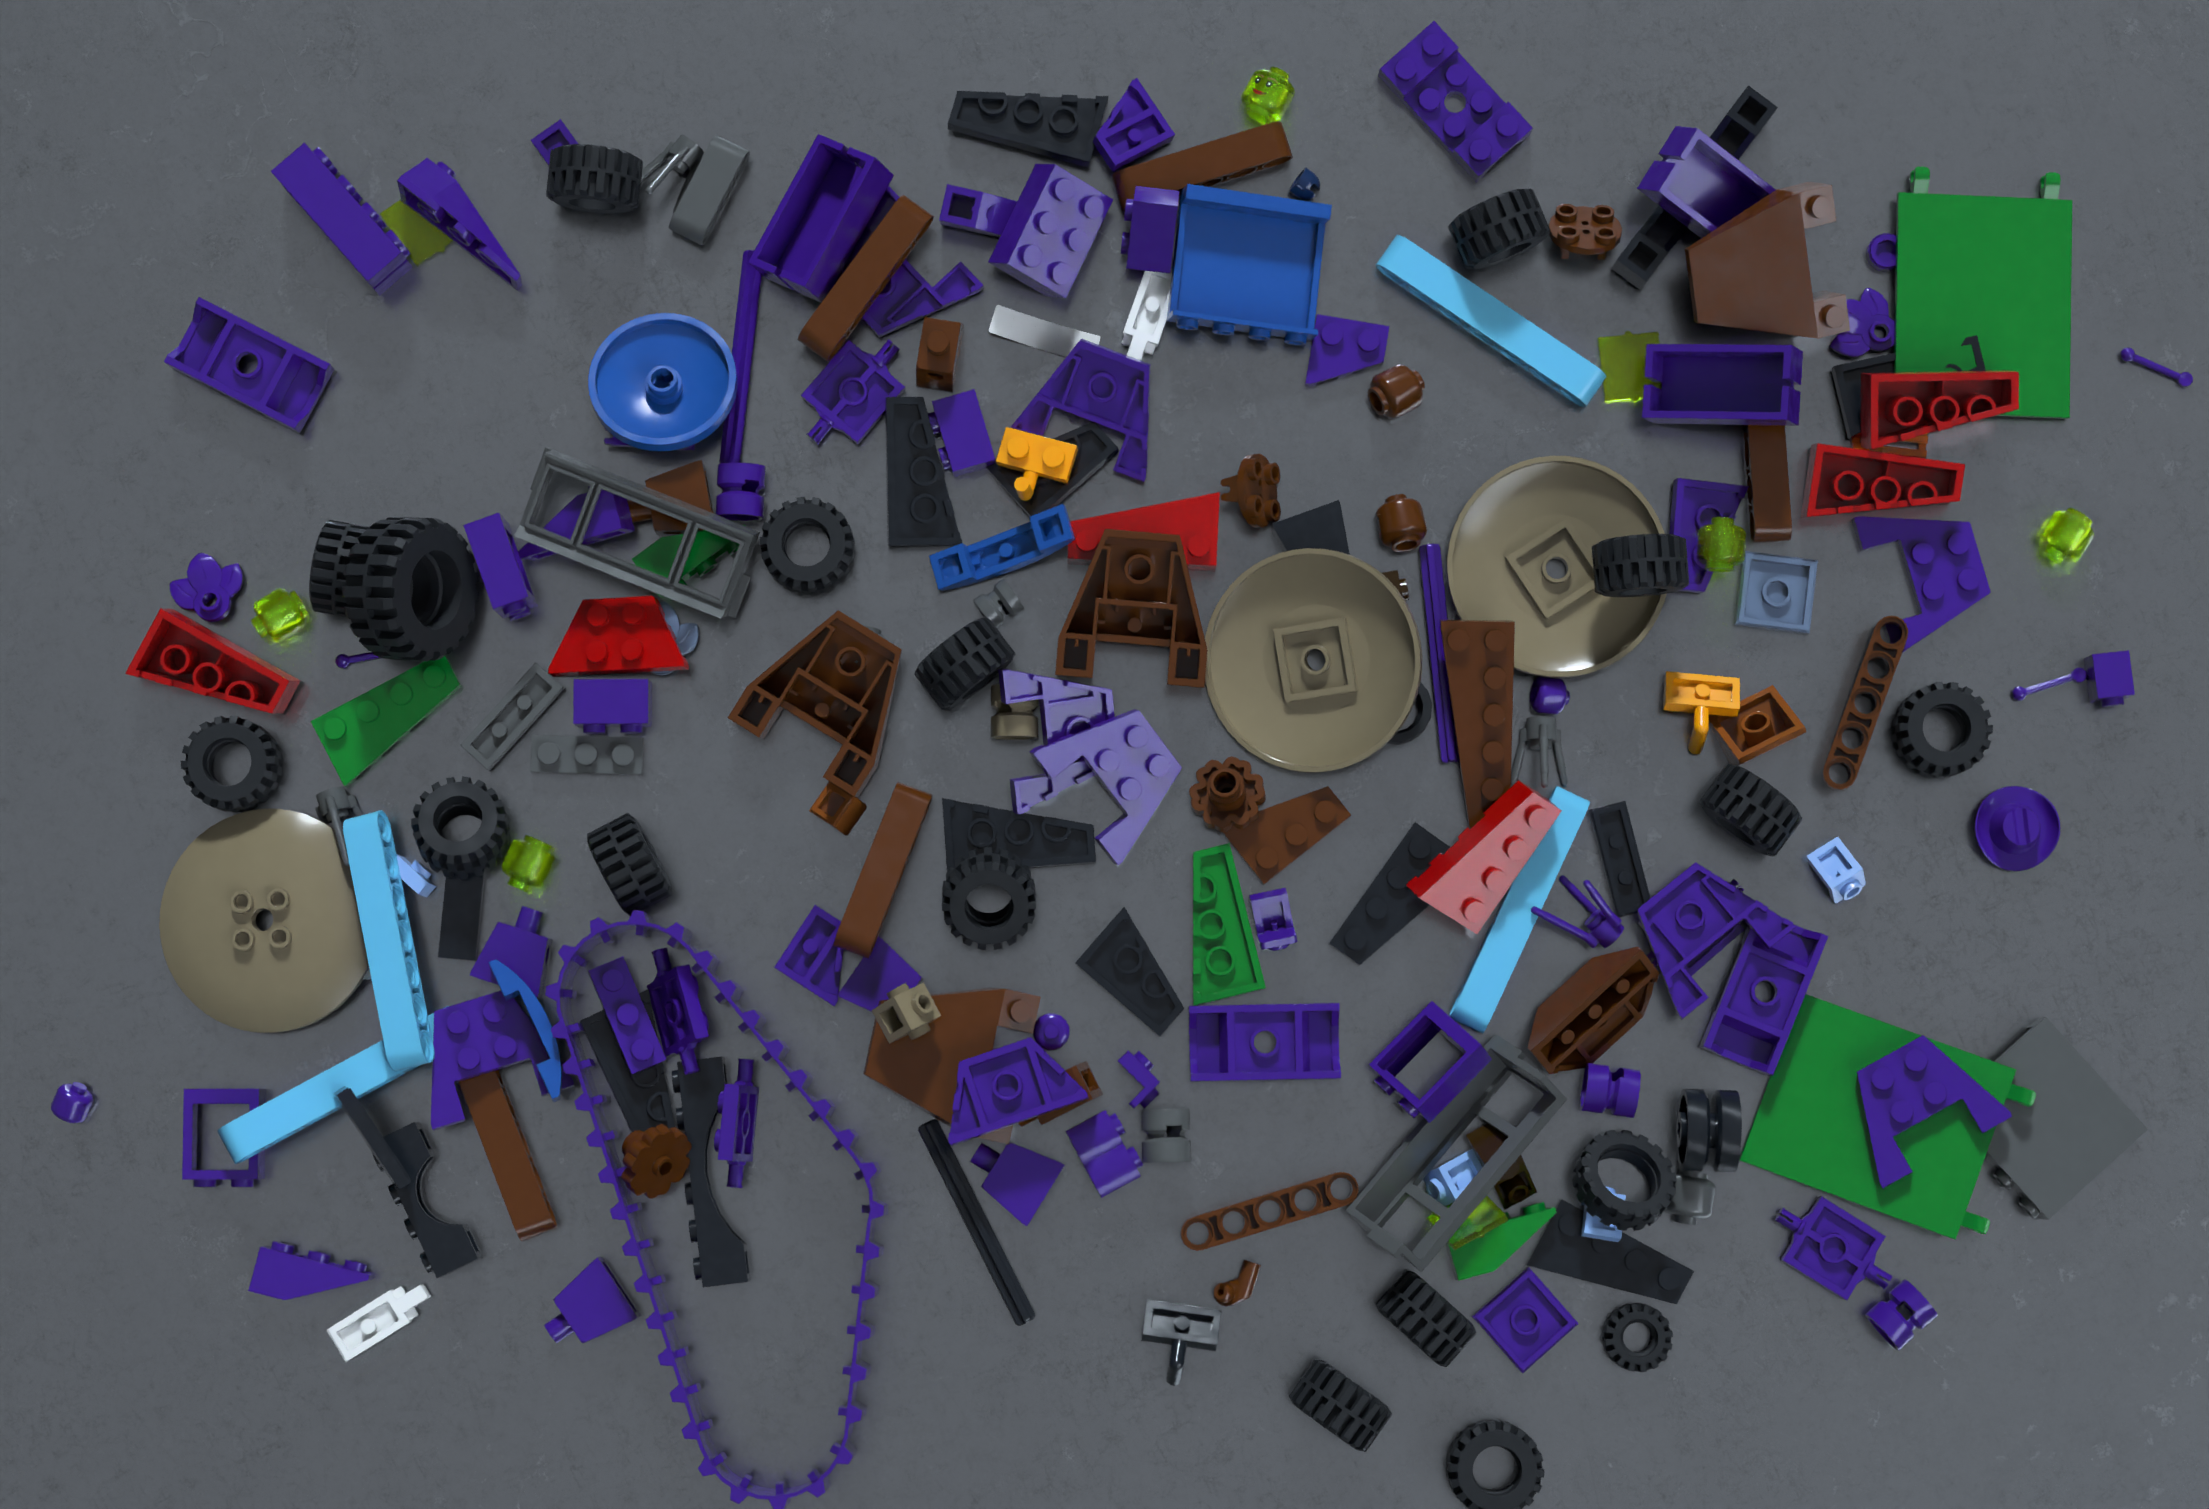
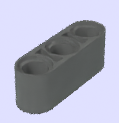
M715 135L671 218L669 229L700 245H704L747 164L750 151Z

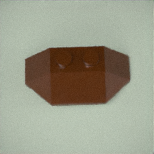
M1638 946L1591 958L1537 1008L1527 1048L1549 1074L1585 1068L1587 1063L1593 1064L1644 1017L1652 996L1654 982H1657L1660 974L1659 971Z

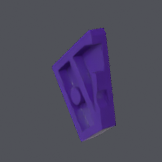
M1317 314L1314 329L1318 330V336L1312 340L1305 386L1317 385V383L1335 377L1340 378L1350 375L1355 371L1367 370L1383 365L1390 326Z

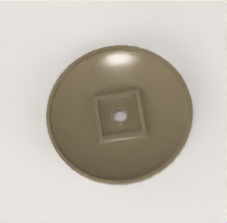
M1545 456L1509 466L1487 480L1472 495L1458 516L1452 530L1447 552V581L1457 615L1460 620L1514 621V669L1521 672L1549 678H1567L1586 675L1606 668L1631 652L1645 638L1659 617L1667 594L1641 597H1606L1596 593L1592 546L1602 540L1621 536L1665 534L1660 520L1644 495L1631 482L1599 463L1571 456ZM1552 559L1561 560L1566 566L1565 576L1560 579L1550 577L1546 571L1548 561Z
M1317 548L1296 549L1278 553L1253 565L1242 573L1222 595L1214 609L1206 631L1205 642L1208 651L1205 683L1211 703L1220 721L1245 749L1258 758L1284 769L1299 772L1332 771L1356 764L1373 755L1386 745L1402 727L1412 710L1420 687L1422 675L1421 640L1418 627L1408 604L1398 589L1376 568L1352 555L1339 551ZM1313 649L1320 650L1325 656V664L1318 671L1312 669L1307 661L1308 654Z
M258 809L239 813L216 823L199 835L183 852L171 871L164 889L160 908L159 929L164 957L173 978L183 993L195 1006L213 1019L230 1027L250 1032L279 1033L292 1031L311 1025L330 1015L361 984L368 971L369 964L350 866L344 865L334 828L312 816L283 809ZM267 909L273 916V923L269 929L262 931L256 925V916L260 911Z

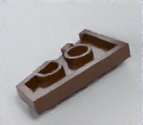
M1329 786L1263 809L1259 811V818L1252 823L1250 822L1247 828L1238 829L1232 825L1229 831L1222 834L1264 885L1348 819L1351 814Z

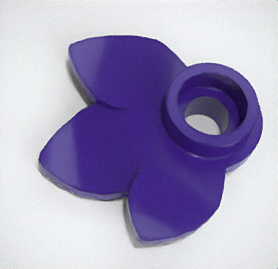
M1866 288L1861 295L1860 301L1846 299L1850 331L1839 333L1832 341L1830 347L1837 353L1849 357H1860L1870 349L1873 351H1885L1894 345L1895 321L1889 317L1888 303L1883 295L1876 290ZM1877 326L1883 327L1886 330V337L1878 338L1874 333V328Z
M198 553L189 563L187 570L188 578L170 582V593L176 604L182 609L195 610L201 619L208 622H217L224 619L230 612L231 598L241 589L243 584L242 570L237 563L221 569L213 557L205 553ZM217 598L213 606H206L211 599Z

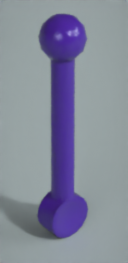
M2129 347L2121 351L2120 356L2122 360L2137 362L2177 381L2180 387H2187L2193 382V377L2189 372L2177 373L2135 354L2134 350Z
M373 652L352 656L339 654L335 659V663L339 668H346L349 663L381 657L375 656Z
M2076 668L2069 675L2023 688L2017 686L2013 689L2012 696L2015 700L2022 701L2026 698V695L2071 681L2081 683L2086 679L2087 674L2083 668Z

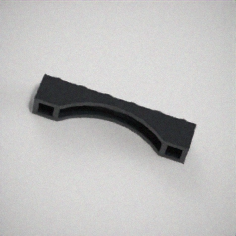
M1747 86L1710 138L1737 160H1740L1778 107L1753 88ZM1658 205L1611 269L1642 290L1688 228Z
M725 1057L697 1059L700 1071L684 1075L682 1061L677 1062L678 1070L672 1071V1084L674 1093H681L682 1107L676 1108L677 1126L679 1130H685V1135L692 1145L691 1150L686 1155L690 1159L688 1167L691 1182L685 1183V1197L687 1205H693L695 1220H689L691 1243L698 1242L699 1257L693 1258L695 1279L702 1280L703 1287L749 1282L751 1279L747 1244L733 1231L721 1214L713 1196L708 1175V1146L711 1130L718 1115V1097L720 1092L724 1091L725 1084H728Z

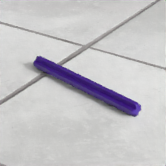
M746 250L743 253L732 355L737 372V393L733 407L724 420L720 463L740 462L762 276L760 272L748 263L754 250Z
M1426 544L1420 546L1418 550L1440 760L1442 763H1456L1460 760L1440 632V620H1448L1441 548L1439 544Z

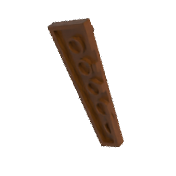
M1440 620V632L1469 829L1484 817L1483 813L1511 788L1515 622L1511 620Z

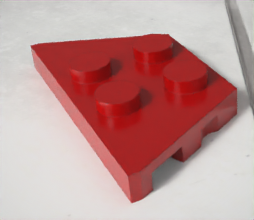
M637 596L582 600L548 668V674L553 677L689 670V664L675 641L677 638L671 626L667 624L665 613L656 597Z

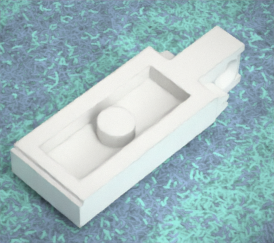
M1144 272L1123 331L1122 345L1129 347L1127 356L1142 361L1144 352L1153 355L1155 347H1158L1167 322L1172 273Z
M424 1284L417 1286L408 1293H405L402 1286L395 1290H389L327 1329V1332L345 1362H348L411 1323L412 1319L419 1315L415 1307L432 1296Z

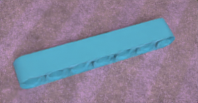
M1401 235L1394 237L1375 265L1382 274L1578 406L1587 407L1607 378L1606 374L1593 363Z
M1557 785L1549 800L1562 811L1505 893L1449 1015L1454 1021L1482 1034L1493 1016L1538 918L1537 915L1531 912V908L1536 906L1542 910L1590 805L1589 800Z
M382 810L346 819L343 822V834L387 1060L394 1071L431 1063L435 1055L390 821Z
M434 1013L428 1015L432 1039L434 1032ZM382 1040L218 1129L217 1132L234 1163L238 1164L341 1109L342 1106L333 1093L342 1087L351 1088L357 1099H360L419 1066L394 1071L387 1060L384 1041Z

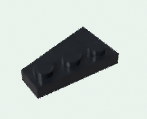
M1090 422L1053 438L1077 445L1078 447L1068 484L1038 476L1032 498L1028 501L1021 500L1014 487L1015 480L1023 477L1024 472L998 466L996 463L986 468L1029 517L1056 507L1119 452L1118 447L1095 422Z
M1123 907L1075 964L1160 1037L1184 1010V1007L1127 910Z

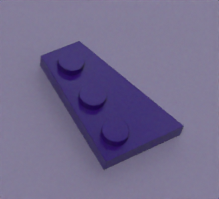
M1684 478L1673 480L1669 534L1686 539L1689 585L1680 591L1705 592L1722 552L1718 543H1724V540L1718 542L1717 540L1725 539L1729 529L1732 528L1736 518V511L1741 499L1745 497L1749 486Z

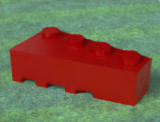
M1220 492L1070 521L1075 540L1068 544V564L1090 565L1104 530L1114 529L1180 535L1188 570L1215 572Z

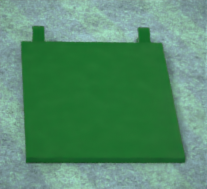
M1916 167L1910 173L1911 193H1897L1894 373L1957 371L1954 368H1946L1948 364L1957 365L1962 371H1969L1977 367L1972 344L1961 346L1966 337L1977 335L1986 371L2008 370L2019 372V409L1995 416L2070 418L2072 200L2058 199L2060 175L2048 172L2045 176L2041 177L2039 183L2041 199L1928 194L1930 170L1927 167Z
M1805 994L1775 1072L1770 1076L1740 1161L1956 1240L1960 1226L1980 1234H1986L1990 1226L1989 1219L1966 1212L1996 1127L1982 1134L1963 1100L1954 1103L1893 1138L1913 1172L1883 1189L1879 1182L1857 1071L1922 1035ZM1927 1038L2003 1106L2006 1099L2027 1107L2033 1105L2036 1093L2033 1090L2012 1084L2016 1069Z

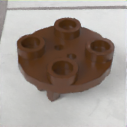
M1561 204L1556 207L1555 215L1551 217L1549 223L1551 230L1549 236L1560 247L1561 259H1568L1569 252L1583 255L1598 254L1597 260H1605L1606 252L1614 249L1620 243L1622 227L1619 220L1614 217V209L1607 205H1597L1593 208Z
M1262 454L1247 455L1241 461L1238 475L1221 480L1220 484L1222 486L1230 487V492L1222 494L1221 500L1238 503L1246 522L1254 528L1268 526L1270 522L1278 521L1281 515L1280 504L1277 501V484L1280 481L1279 466L1275 462L1269 463Z

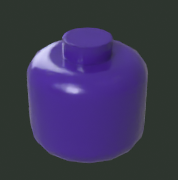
M1540 676L1533 681L1530 688L1529 702L1532 710L1536 713L1556 715L1569 703L1570 693L1566 688L1565 682L1560 678Z
M1047 1013L1040 1016L1035 1022L1033 1037L1041 1048L1048 1051L1058 1050L1067 1043L1070 1036V1027L1061 1015Z
M82 1083L63 1084L57 1089L51 1103V1111L63 1121L74 1124L82 1123L86 1120L92 1107L93 1096Z

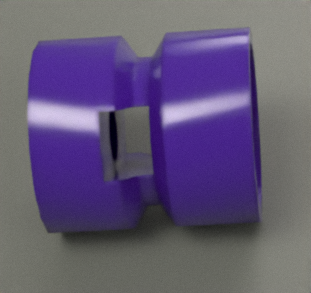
M740 462L718 464L717 486L722 489V493L716 496V515L733 521H758L764 519V497L759 495V491L765 488L766 467L759 464Z
M1587 1063L1582 1080L1580 1110L1603 1113L1605 1109H1610L1612 1115L1634 1118L1640 1093V1070L1619 1067L1615 1072H1611L1609 1066Z
M1905 1279L1889 1292L1890 1300L1888 1302L1879 1301L1865 1314L1877 1332L1897 1351H1900L1914 1338L1913 1330L1915 1328L1923 1330L1938 1316L1927 1299ZM1901 1305L1911 1315L1908 1320L1896 1310Z

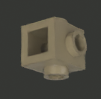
M924 982L911 989L905 983L887 993L889 1000L871 1010L889 1044L909 1035L911 1041L931 1031L929 1023L941 1016Z

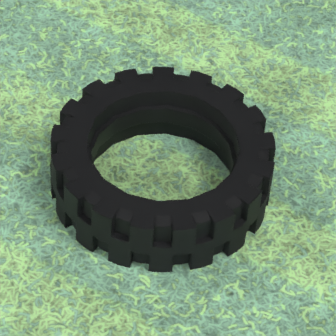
M1609 1130L1603 1136L1599 1134L1592 1139L1590 1144L1588 1143L1573 1168V1172L1576 1174L1572 1178L1573 1187L1578 1190L1576 1196L1579 1202L1585 1203L1587 1206L1586 1211L1592 1217L1596 1215L1601 1218V1223L1610 1226V1224L1616 1225L1618 1230L1627 1231L1628 1228H1633L1636 1231L1643 1229L1646 1224L1648 1226L1653 1225L1669 1206L1676 1193V1188L1673 1187L1677 1182L1676 1174L1671 1172L1673 1165L1668 1157L1664 1158L1661 1154L1663 1150L1657 1144L1653 1146L1647 1142L1649 1139L1641 1134L1637 1137L1632 1135V1131L1622 1130L1621 1133ZM1616 1158L1635 1165L1645 1175L1650 1185L1651 1198L1647 1201L1636 1203L1624 1201L1613 1195L1603 1185L1598 1174V1162L1603 1159Z

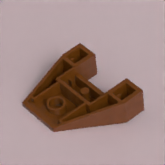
M1806 182L1777 189L1687 247L1685 255L1694 322L1817 339L1850 331L1846 294L1828 291L1812 293L1804 230L1836 222L1832 185Z
M1114 529L1104 530L1058 637L1055 675L1093 678L1096 641L1170 647L1167 685L1204 688L1208 650L1180 535Z
M838 610L751 682L742 693L728 719L757 737L764 739L782 709H786L842 744L823 778L852 796L859 797L879 764L902 649Z
M994 987L931 994L941 1014L939 1018L929 1023L931 1031L912 1041L909 1035L890 1044L875 1018L863 1074L951 1127L959 1062L993 1050L997 1027L1033 1033L1041 999L1040 996ZM879 1000L878 1006L887 1000ZM1013 1125L977 1138L1009 1144Z

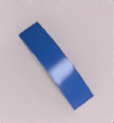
M1061 504L1030 516V522L969 546L960 543L929 555L938 590L955 589L1012 572L1047 557L1075 540L1066 506Z
M495 959L489 962V965L505 1000L508 1001L520 995L547 1052L549 1059L536 1066L553 1103L557 1102L561 1098L562 1067L556 1038H553L549 1018L527 984L506 965Z

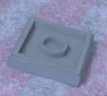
M1744 551L1742 553L1734 625L1808 635L1810 633L1818 560Z

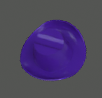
M2008 786L1993 791L1982 801L1976 815L1975 834L1982 852L1990 862L2004 870L2023 871L2039 865L2054 851L2060 837V819L2053 804L2042 794L2026 787Z

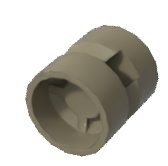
M1000 684L991 685V707L996 710V714L991 716V738L999 740L1038 739V717L1033 714V710L1038 708L1039 699L1004 704L1001 702Z

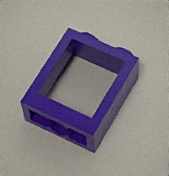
M496 513L463 525L493 610L502 618L509 616L510 621L530 615V609L538 605L522 559L519 557L518 548L509 523L500 513Z
M1431 1001L1369 1065L1378 1075L1374 1082L1388 1096L1395 1092L1402 1098L1398 1104L1412 1118L1419 1114L1430 1123L1478 1075L1492 1058L1476 1039ZM1440 1032L1464 1055L1419 1100L1395 1076Z
M184 1089L182 1180H193V1187H216V1180L231 1179V1187H254V1179H265V1150L249 1158L248 1170H197L198 1104H249L250 1112L266 1103V1089Z

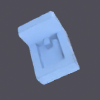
M396 854L401 879L417 894L427 898L437 887L429 880L432 873L416 859L411 864L405 857Z

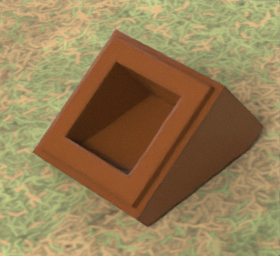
M829 781L809 811L842 834L848 835L867 806L857 797L852 796Z

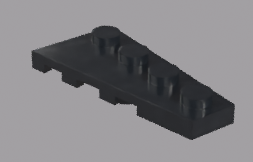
M942 798L947 871L949 867L955 868V860L960 856L966 860L968 858V851L976 849L978 854L984 853V847H992V853L995 854L999 853L1000 848L1007 850L1008 858L1011 859L1016 855L1021 859V866L1027 865L1028 868L1096 863L1094 826L1092 824L1026 813L1016 814L1012 810Z
M649 989L639 993L657 1035ZM604 1010L580 1020L584 1033L631 1133L636 1130L646 1131L648 1128L656 1127L659 1124H664L669 1129L675 1127L663 1062L631 1075Z
M1563 1199L1559 1200L1556 1206L1557 1213L1546 1224L1525 1264L1673 1304L1678 1303L1694 1273L1693 1270L1623 1232L1619 1242L1581 1236L1584 1211Z

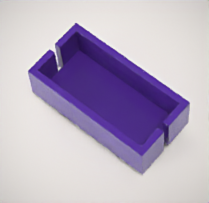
M1675 126L1658 153L1663 157V160H1654L1637 187L1639 191L1700 238L1711 233L1776 190L1701 130Z
M818 134L748 263L766 279L791 290L795 289L802 295L822 302L835 285L894 175L876 157L851 147L848 149L844 144Z
M304 142L271 170L281 185L379 296L413 268L406 259L411 253L391 229L386 233L383 232L387 225L367 202L360 206L359 203L363 198L343 174L338 178L335 177L339 171L319 147L312 151Z
M1646 344L1644 377L1655 383H1662V390L1653 385H1644L1642 418L1654 424L1799 426L1801 392L1795 390L1794 385H1801L1803 351L1793 345Z

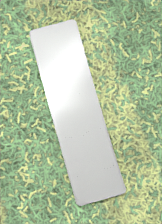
M1001 305L996 306L989 327L990 333L1064 357L1068 356L1081 339L1098 345L1100 342V336L1048 322Z

